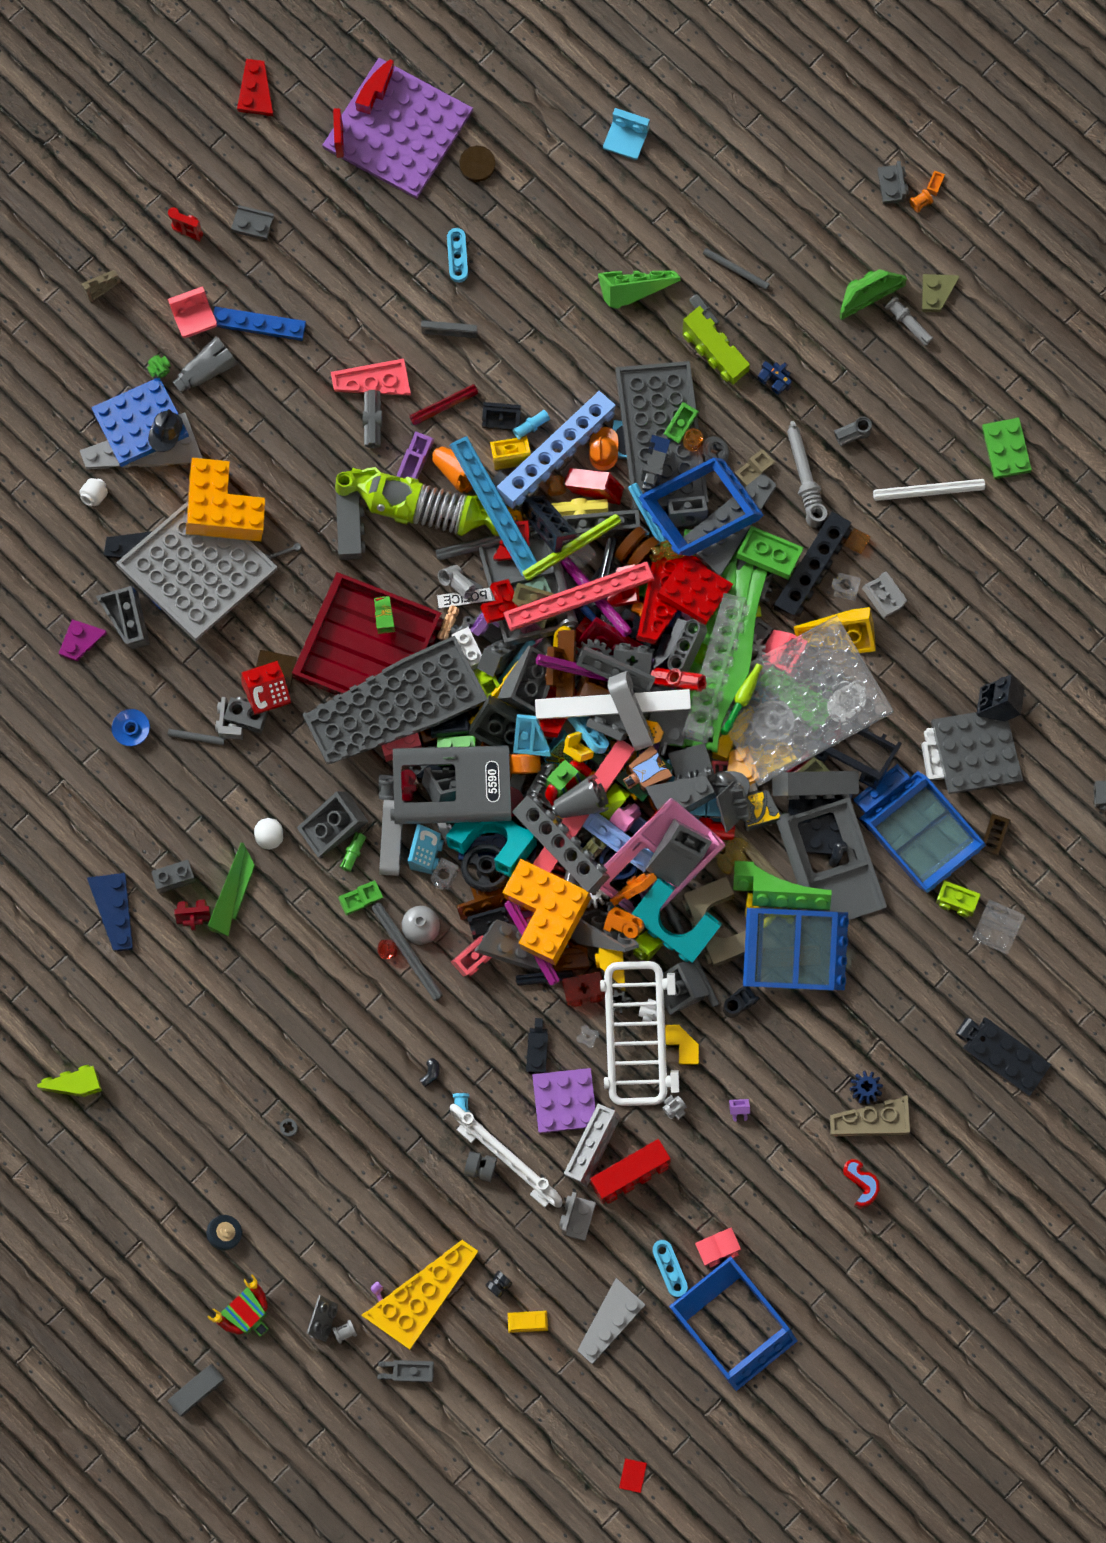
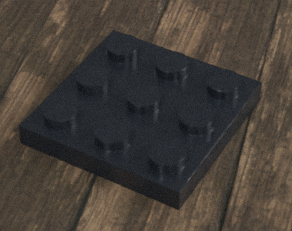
M799 795V799H789L788 813L791 816L845 798L823 799V797L817 796V799H805V795ZM827 813L798 823V829L808 854L832 855L834 845L837 842L843 841L833 813Z

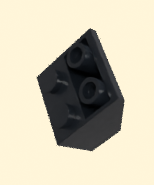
M1012 674L1001 677L990 684H985L980 688L977 716L1004 722L1020 716L1025 688Z

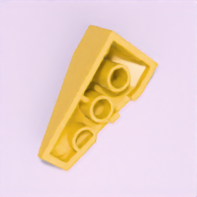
M870 607L852 609L794 626L795 635L807 641V646L829 647L836 651H839V649L851 651L850 653L856 654L876 651L874 623Z

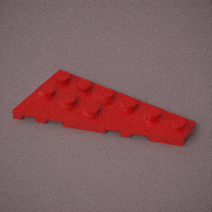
M654 549L650 568L654 581L647 583L636 640L656 644L677 613V608L656 596L684 555H678L673 551ZM687 556L692 560L696 561L697 563L701 564L702 566L706 567L697 557Z

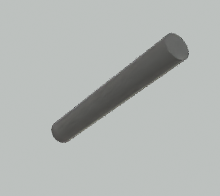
M174 729L168 730V736L218 745L225 744V738Z

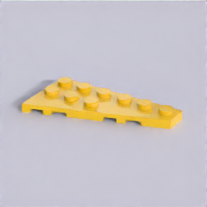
M461 1240L361 1316L411 1350L479 1251Z

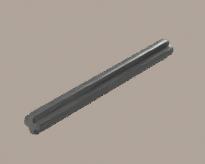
M529 526V537H533L535 531L532 526ZM492 535L436 550V556L438 560H444L479 551L478 547L490 548L500 545L501 537Z
M381 903L375 904L372 907L373 912L434 1001L440 999L443 996L442 992Z

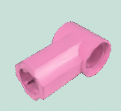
M635 803L633 805L628 804L623 809L619 807L609 821L626 833L640 817V807Z

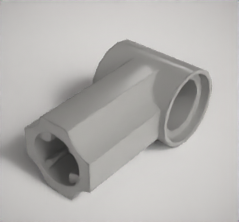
M458 565L447 567L438 573V579L442 585H450L465 599L470 598L476 590L475 585L463 576V571Z

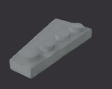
M617 1278L613 1282L577 1350L591 1364L600 1357L645 1306Z

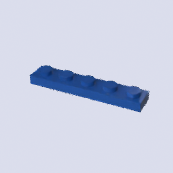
M215 307L213 313L217 322L216 327L303 341L306 321Z

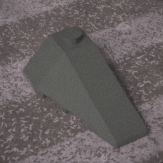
M601 908L584 912L571 936L572 939L581 945L622 952L639 947L634 938L626 937L623 932L615 929L608 932L603 929L608 913Z

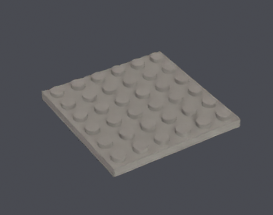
M187 501L116 562V566L196 642L277 570V566L250 540L186 534Z

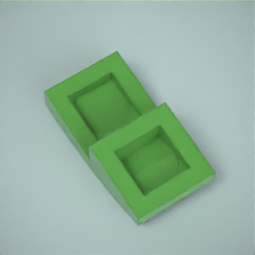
M374 880L357 887L354 891L339 896L338 900L345 915H349L379 901L383 896Z

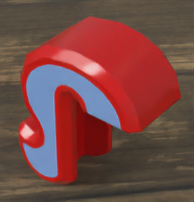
M851 1159L845 1163L843 1173L847 1178L865 1190L854 1207L859 1209L867 1208L875 1201L880 1191L879 1180L870 1172H861L863 1164L856 1159Z

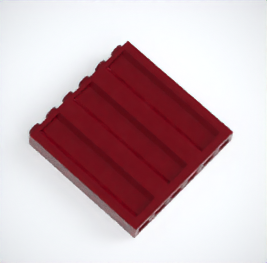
M336 572L292 671V676L296 680L334 695H341L349 691L350 687L358 686L370 676L380 674L383 669L401 659L434 645L437 638L435 636L436 631L441 630L444 622L442 613ZM389 596L395 632L378 634L374 598Z

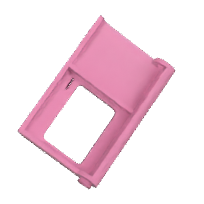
M670 798L604 865L607 869L606 873L610 878L602 885L600 890L610 898L616 895L618 891L610 885V882L642 849L648 848L654 853L673 819L704 834L712 843L703 859L680 886L677 887L671 884L675 889L662 905L661 910L725 847V844L714 832L678 802ZM626 898L618 904L630 914L635 910L632 902L628 899L626 900Z

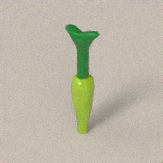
M755 665L753 671L737 691L734 699L736 704L721 729L722 735H727L732 730L742 707L749 704L759 674L763 668L762 665Z

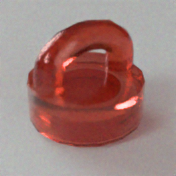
M386 939L379 942L377 950L381 958L388 959L396 956L397 947L393 940Z

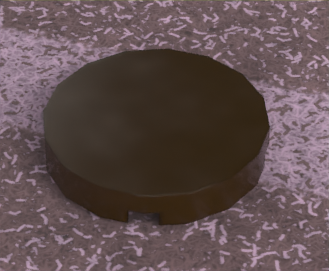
M471 146L464 150L460 156V171L465 178L474 182L485 181L491 177L495 170V157L484 146Z

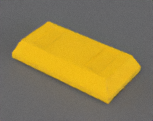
M547 1311L507 1313L508 1333L548 1331Z

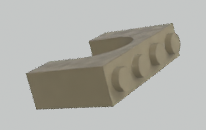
M727 877L684 893V900L681 902L685 912L689 911L691 915L689 921L692 928L697 925L710 908L733 899L734 893ZM746 931L727 938L713 935L704 947L706 950L704 956L707 963H711L712 967L715 968L744 956Z

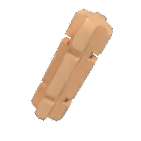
M452 605L449 607L448 614H446L441 630L437 635L440 641L448 639V633H450V629L456 621L455 617L459 614L458 607Z

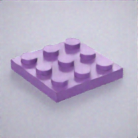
M591 1068L532 1074L539 1134L585 1129L595 1111Z

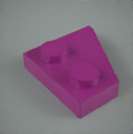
M72 619L58 654L59 656L78 661L84 656L86 651L95 646L94 644L101 637L106 636L107 632L106 630Z

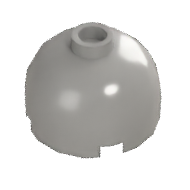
M415 906L405 913L402 920V931L406 939L411 943L417 945L427 944L434 941L438 936L440 921L436 912L431 908Z

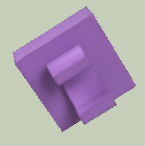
M749 1099L729 1100L730 1115H732L733 1120L737 1121L736 1116L743 1114L744 1121H747V1114H750Z

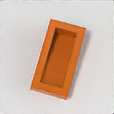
M935 170L926 190L931 195L937 196L945 174Z

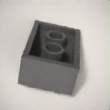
M532 646L527 647L511 670L498 696V699L526 715H536L535 699H546L550 686L546 685L545 679L547 667L538 666L535 662L538 654H546Z
M336 791L302 822L297 829L316 856L320 858L354 835L355 832L359 831L369 821L347 791Z

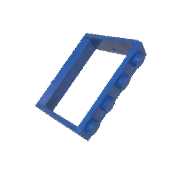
M715 457L638 497L642 502V507L652 516L653 523L659 526L662 536L670 542L672 550L678 555L692 556L759 521L764 516L725 460ZM715 470L745 512V515L687 544L657 500Z
M731 1256L669 1306L678 1321L735 1391L740 1389L798 1341L790 1328ZM741 1278L782 1329L727 1372L686 1321L736 1280Z

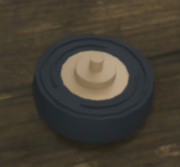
M219 1215L212 1219L207 1226V1239L218 1250H230L237 1246L241 1240V1225L232 1216Z

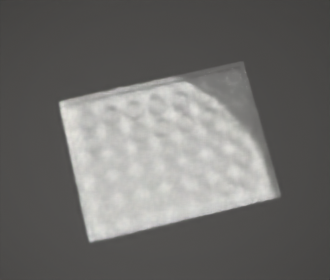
M836 615L751 662L749 675L756 664L762 665L763 668L759 674L749 704L742 707L728 735L756 784L760 786L782 772H786L894 713ZM734 700L726 714L723 725L727 721L734 705L736 704Z

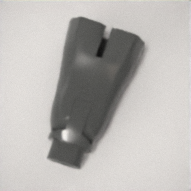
M216 336L194 359L184 366L181 373L178 374L179 377L173 381V384L180 393H183L185 390L197 387L235 367L238 363Z

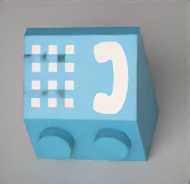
M417 824L408 858L411 870L433 874L434 869L437 870L439 864L437 854L438 851H442L444 840H441V833Z

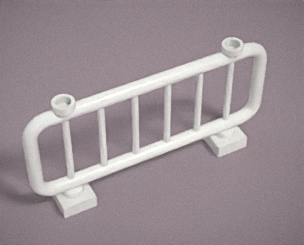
M652 961L615 962L610 964L605 970L604 980H600L601 992H605L608 1077H604V1089H609L610 1099L613 1103L620 1106L657 1105L665 1100L667 1087H671V1093L679 1092V1070H671L670 1076H667L664 990H667L668 995L676 994L675 973H667V978H663L662 968ZM652 969L655 972L656 982L612 984V974L615 970ZM656 986V1002L613 1003V987ZM657 1006V1021L614 1023L613 1007ZM657 1025L658 1041L615 1042L614 1026ZM658 1045V1060L615 1061V1046ZM659 1064V1080L616 1081L615 1065ZM659 1084L660 1092L657 1097L620 1098L616 1093V1085Z
M456 1104L450 1105L451 1115L461 1124L456 1130L470 1143L477 1138L534 1188L530 1196L544 1208L549 1203L556 1208L562 1206L561 1196L548 1184L547 1179L540 1178L474 1119L472 1113L465 1112Z

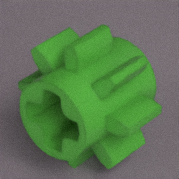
M156 355L148 361L150 366L147 369L152 377L157 375L158 378H163L170 372L168 367L171 365L166 356L161 358L160 355Z

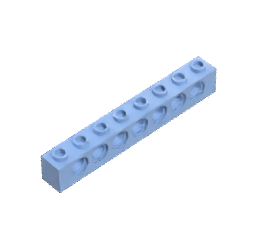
M598 391L497 486L496 489L504 503L511 509L516 505L520 506L526 499V495L534 493L541 481L545 482L551 476V472L554 469L558 470L567 457L570 458L575 454L578 446L586 444L593 432L596 434L602 428V424L605 421L609 422L614 417L616 405ZM592 413H596V414H598L599 416H598V417H595V416H593V415H591V414H592ZM579 425H584L587 428L582 429L579 427ZM567 437H571V438H573L574 440L569 441V440H567L566 438H567ZM554 449H559L561 452H560V453H556V452H554L553 450H554ZM541 461H546V462H548V464H547V465H543V464H541L540 462H541ZM528 473H533V474H535L536 476L530 477V476H528L527 474H528ZM520 485V486H522L523 488H522V489H517V488H515L514 486Z

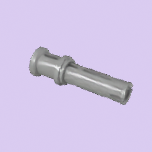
M897 296L887 303L885 309L890 310L896 316V320L902 322L924 346L929 344L933 337L912 317L910 309L908 307L905 308L898 301L899 298Z

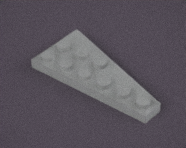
M181 413L179 416L182 418L189 437L178 441L169 451L153 452L122 468H129V466H168L169 464L188 465L191 464L192 458H202L186 413ZM108 441L79 450L86 469L120 467Z

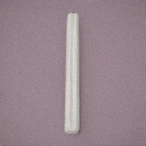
M984 479L877 489L873 491V498L875 501L979 491L985 489Z

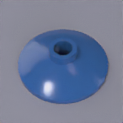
M136 709L121 711L112 722V734L124 746L141 744L147 738L150 731L148 718L144 713ZM135 727L134 732H129L128 729Z

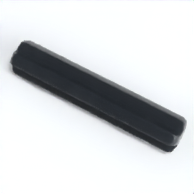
M572 970L556 971L560 981L573 980ZM543 973L516 976V984L518 986L549 983Z

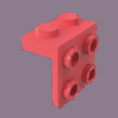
M203 286L168 299L172 314L183 338H188L217 326Z

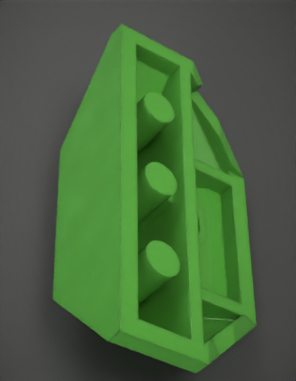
M879 269L875 272H868L860 280L855 279L851 281L846 289L840 311V319L843 320L904 287L907 278L904 275Z

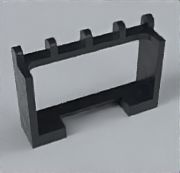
M829 716L811 743L808 755L824 763L829 756L862 772L859 781L876 790L895 760L902 743L898 742L895 745L885 740L886 734L883 733L879 737L868 731L870 726L866 725L865 728H862L852 723L853 717L846 722L838 723L891 752L884 766L878 772L821 742L832 722H836Z

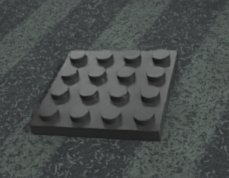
M976 712L938 718L931 721L948 794L1023 781L1009 721L1004 722L978 717Z

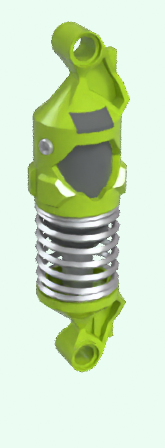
M376 467L364 470L352 468V471L341 472L336 477L335 490L339 495L346 496L358 491L371 513L394 518L395 522L407 525L413 522L417 524L420 521L423 526L428 521L430 528L433 521L437 519L435 528L438 529L441 518H444L443 531L446 530L448 520L450 519V533L453 531L454 525V533L463 536L470 530L485 524L493 535L499 536L477 495L467 496L463 494L459 498V494L455 493L452 497L451 491H448L446 495L444 489L438 493L437 487L431 491V486L426 487V484L420 483L419 479L408 476L401 478L382 473Z

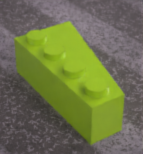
M698 306L683 319L682 335L688 343L692 342L696 351L701 356L704 355L708 359V363L713 369L717 368L721 372L720 375L726 382L729 381L733 385L749 372L750 364L735 346H729L730 343L725 334L717 332L711 318L706 319L702 314L704 310L701 306Z

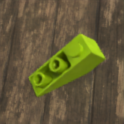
M90 1065L81 1066L78 1068L79 1071L73 1073L71 1071L63 1072L60 1074V1077L54 1079L52 1077L41 1080V1083L37 1084L41 1091L86 1097L102 1091L94 1066L90 1067Z

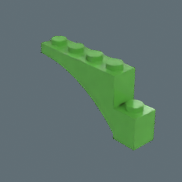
M735 861L733 890L753 891L752 906L830 910L832 890L794 884L765 872L754 865V862Z

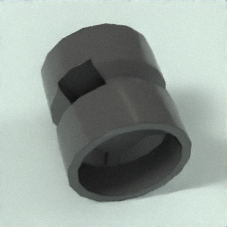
M470 1151L464 1176L471 1178L479 1176L480 1180L491 1183L497 1158L489 1155L482 1157L481 1153Z

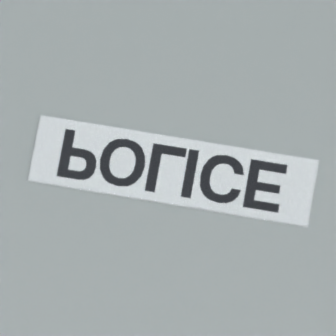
M490 588L477 589L468 599L463 598L458 593L437 595L439 608L493 600Z

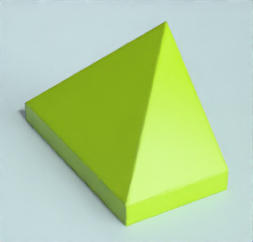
M616 782L606 794L609 804H606L605 807H609V810L599 813L608 821L630 796V793Z

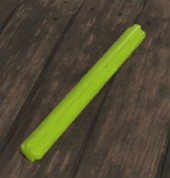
M614 514L564 545L561 552H553L522 572L524 578L531 580L621 523L620 517Z

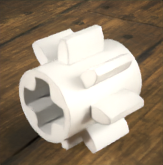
M648 999V1002H656L655 1000ZM657 1006L640 1007L638 1016L643 1017L642 1022L657 1021Z

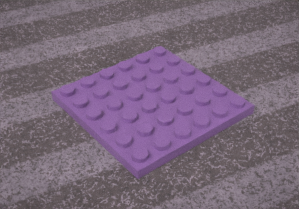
M378 58L342 114L344 156L342 159L417 199L470 117L473 108L394 66L395 69L384 99L375 100L371 114L357 111L355 102L364 84L378 68L387 62ZM333 128L322 147L336 155Z

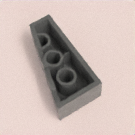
M859 771L772 773L773 796H788V799H799V795H805V799H817V795H823V799L835 798L834 794H840V798H852V794H859Z

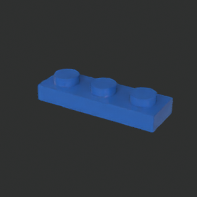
M896 764L885 774L876 790L871 787L866 788L853 799L854 803L867 815L910 781V776Z

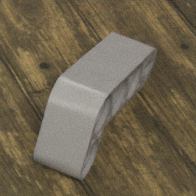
M625 671L609 677L608 689L635 751L654 745V738L633 692V682L629 672Z
M384 800L379 874L399 876L403 824H395V821H391L390 809H394V800Z

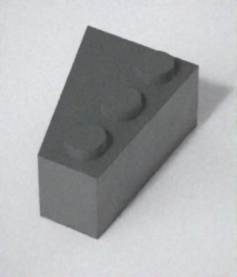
M425 767L422 784L432 802L455 801V770H449V768L431 770V767Z

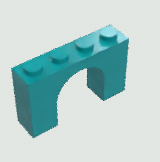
M514 821L455 823L446 835L447 846L462 854L482 834L498 833L504 836L507 842L494 859L496 871L508 877H511L520 859L526 861L537 846L536 837L528 829L519 826Z
M659 877L631 914L642 919L644 927L648 929L647 932L656 939L659 937L664 941L663 944L668 949H675L679 952L681 959L693 963L722 923L706 912L690 932L674 934L668 931L661 922L660 910L675 887Z

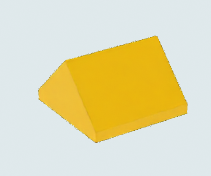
M527 436L521 437V439L512 438L490 442L495 470L518 467L531 455Z

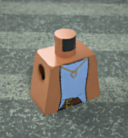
M652 745L629 765L628 769L631 775L624 778L623 781L628 789L638 784L644 791L647 786L658 785L670 780L672 774Z

